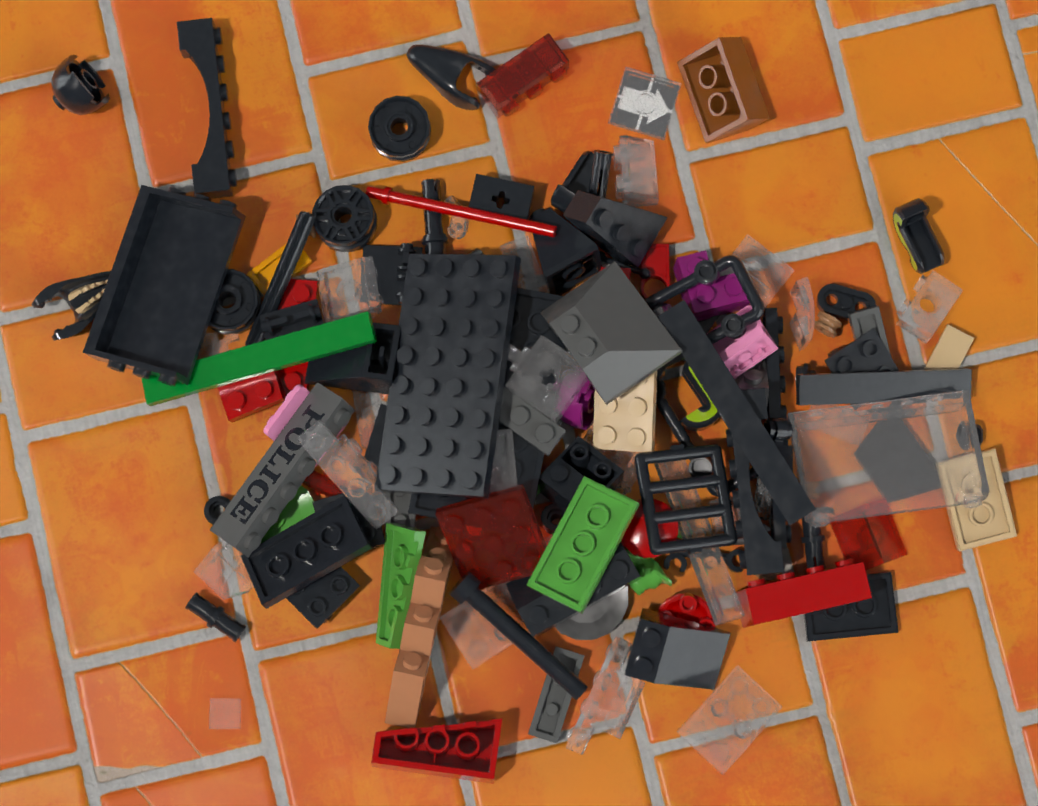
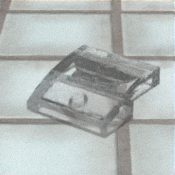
M808 277L797 280L790 291L797 313H795L789 325L799 351L804 350L812 340L815 324L814 298Z

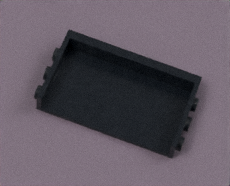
M141 185L83 353L98 361L108 363L107 367L115 371L124 373L125 368L133 370V375L149 380L151 375L159 377V382L175 387L177 382L188 385L246 218L244 214L237 210V205L227 200H220L219 203L211 202V198L197 193L194 194V197L186 196L184 191L172 187L165 191Z

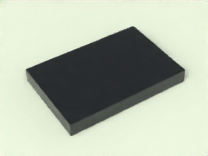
M891 572L867 574L872 595L870 599L804 614L807 642L898 633Z

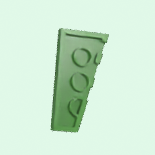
M386 523L376 643L390 649H400L404 622L411 602L414 578L426 531L398 523Z

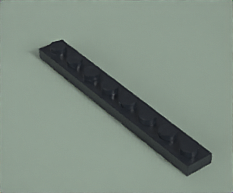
M765 308L762 315L763 325L778 347V350L765 358L769 384L768 419L766 420L770 418H785L787 420L786 405H781V393H785L786 390L785 375H780L779 364H784V346H779L778 334H783V317L777 315V308ZM787 439L783 442V445H788ZM769 493L771 537L774 541L781 540L782 550L787 548V543H791L792 540L791 525H786L785 517Z

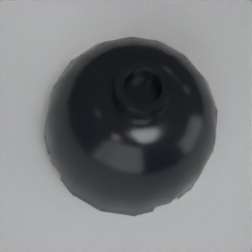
M70 55L58 65L52 76L53 100L60 109H67L74 114L86 115L93 113L109 102V93L104 97L100 88L106 86L88 62L84 60L79 63L75 60L78 57L77 55Z

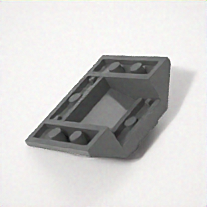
M615 261L540 312L555 335L560 338L584 371L588 380L606 405L683 353Z

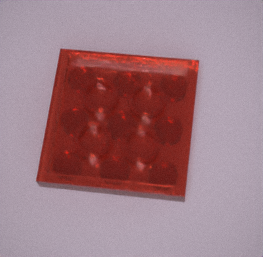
M523 484L490 493L489 499L472 498L437 508L435 512L461 578L470 571L481 581L478 586L480 589L531 576L547 547Z

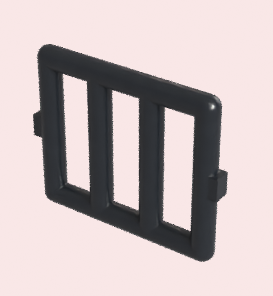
M684 444L672 445L669 450L644 452L635 455L634 461L649 549L653 555L688 551V555L701 553L702 549L731 546L737 543L735 521L720 445L711 444L684 448ZM711 457L713 475L650 482L648 464ZM716 486L719 504L660 512L655 511L653 494ZM719 516L722 518L724 534L661 542L658 524Z

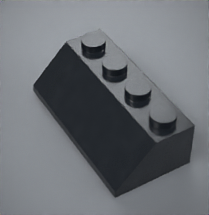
M621 541L585 610L642 578ZM533 568L508 582L506 586L531 636L536 638L579 614V612L528 587L527 583L535 570Z

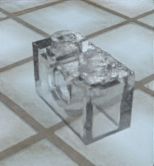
M934 270L928 277L922 274L913 287V290L917 292L912 301L905 299L896 313L901 316L896 324L925 344L932 338L963 291V289ZM920 300H930L934 305V310L932 312L924 311L920 306Z

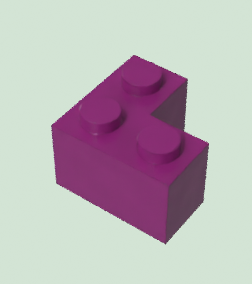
M706 250L677 257L673 267L677 281L694 273V268L700 261L709 260ZM735 273L720 276L712 285L699 283L681 293L682 299L685 300L697 321L740 311L749 305V301Z

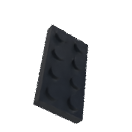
M344 495L261 543L249 557L244 554L240 556L261 605L267 609L369 551L372 547L350 500Z

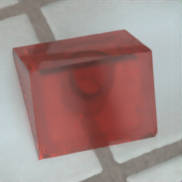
M885 499L860 506L829 520L844 560L853 558L854 564L864 562L866 571L908 555Z

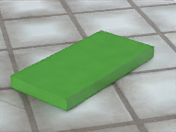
M584 476L532 573L527 586L583 614L633 519L639 503Z

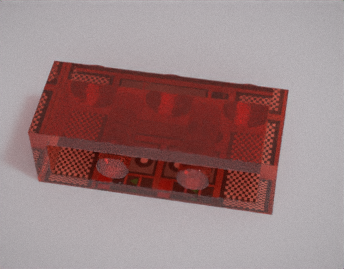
M548 33L477 82V91L497 119L502 115L510 116L519 109V103L527 98L532 100L544 91L543 87L551 81L557 83L568 74L569 59Z

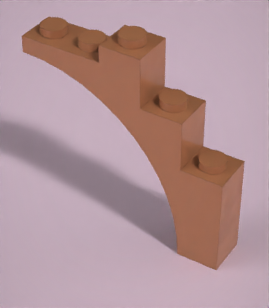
M433 526L430 528L426 545L416 570L411 602L404 622L400 650L391 682L385 718L386 724L404 728H415L438 622L459 543L460 532Z

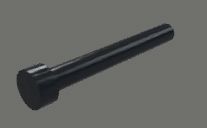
M468 571L456 583L449 594L460 604L467 601L577 700L586 691L588 686L478 587L481 581Z

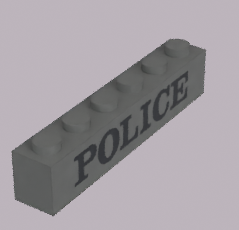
M317 382L211 527L210 531L249 557L259 547L261 539L269 528L277 522L280 513L288 502L295 497L298 488L306 477L313 472L316 463L324 452L332 446L337 434L348 424L355 409L343 398Z

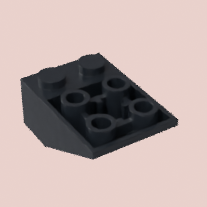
M372 322L377 342L308 361L305 384L316 385L318 382L326 387L389 395V388L392 387L401 326Z

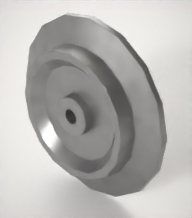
M628 586L584 610L583 614L579 613L555 628L561 634L576 640H595L611 633L622 621L628 607Z

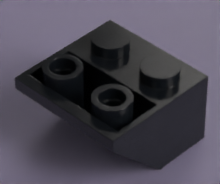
M578 436L540 474V493L565 512L584 476L615 491L624 475V470Z

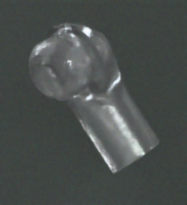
M453 195L444 201L461 205ZM451 216L450 226L447 228L448 235L453 239L463 238L468 232L470 219Z

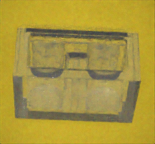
M626 135L619 136L618 145L613 146L612 156L613 170H619L615 182L616 199H621L623 204L633 207L658 205L659 194L654 140Z

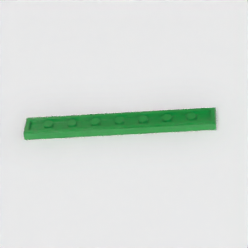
M366 311L196 360L188 385L177 382L175 387L159 382V377L153 375L150 376L149 380L141 378L146 404L154 406L375 343L377 340L371 314Z

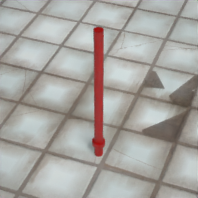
M368 186L366 189V195L369 198L381 200L382 204L389 205L391 202L553 238L556 235L557 226L396 192L393 191L392 187L387 186L384 189Z

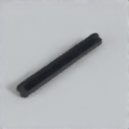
M301 211L298 215L249 332L245 346L262 342L266 339L261 328L259 315L276 311L279 308L316 219L309 212Z

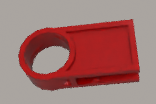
M652 244L640 264V269L648 268L651 271V276L648 279L641 278L640 293L643 299L648 297L644 292V285L651 279H658L666 287L670 286L669 244Z

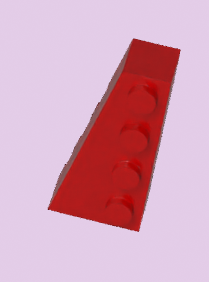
M853 558L835 562L836 568L826 571L824 565L806 569L807 575L795 577V573L790 572L777 575V582L766 584L765 578L747 582V589L735 592L742 627L754 626L872 598L864 562L854 564Z
M502 718L489 721H472L461 724H444L424 728L376 732L371 760L372 767L494 784Z

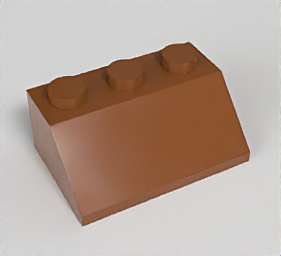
M719 37L677 62L705 143H711L748 131L770 119L741 37Z

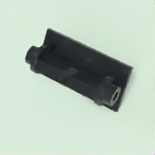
M317 299L259 315L261 328L266 340L324 324Z

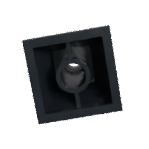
M540 208L530 215L529 220L557 226L554 238L533 233L543 275L550 294L562 295L600 272V268L603 266L599 248L595 242L551 208Z

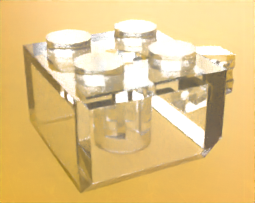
M542 335L531 350L525 347L521 352L511 344L509 345L508 360L513 363L510 370L514 374L507 382L506 389L557 424L587 382L586 374L571 354ZM551 373L554 374L555 383L544 385L542 376L549 377Z

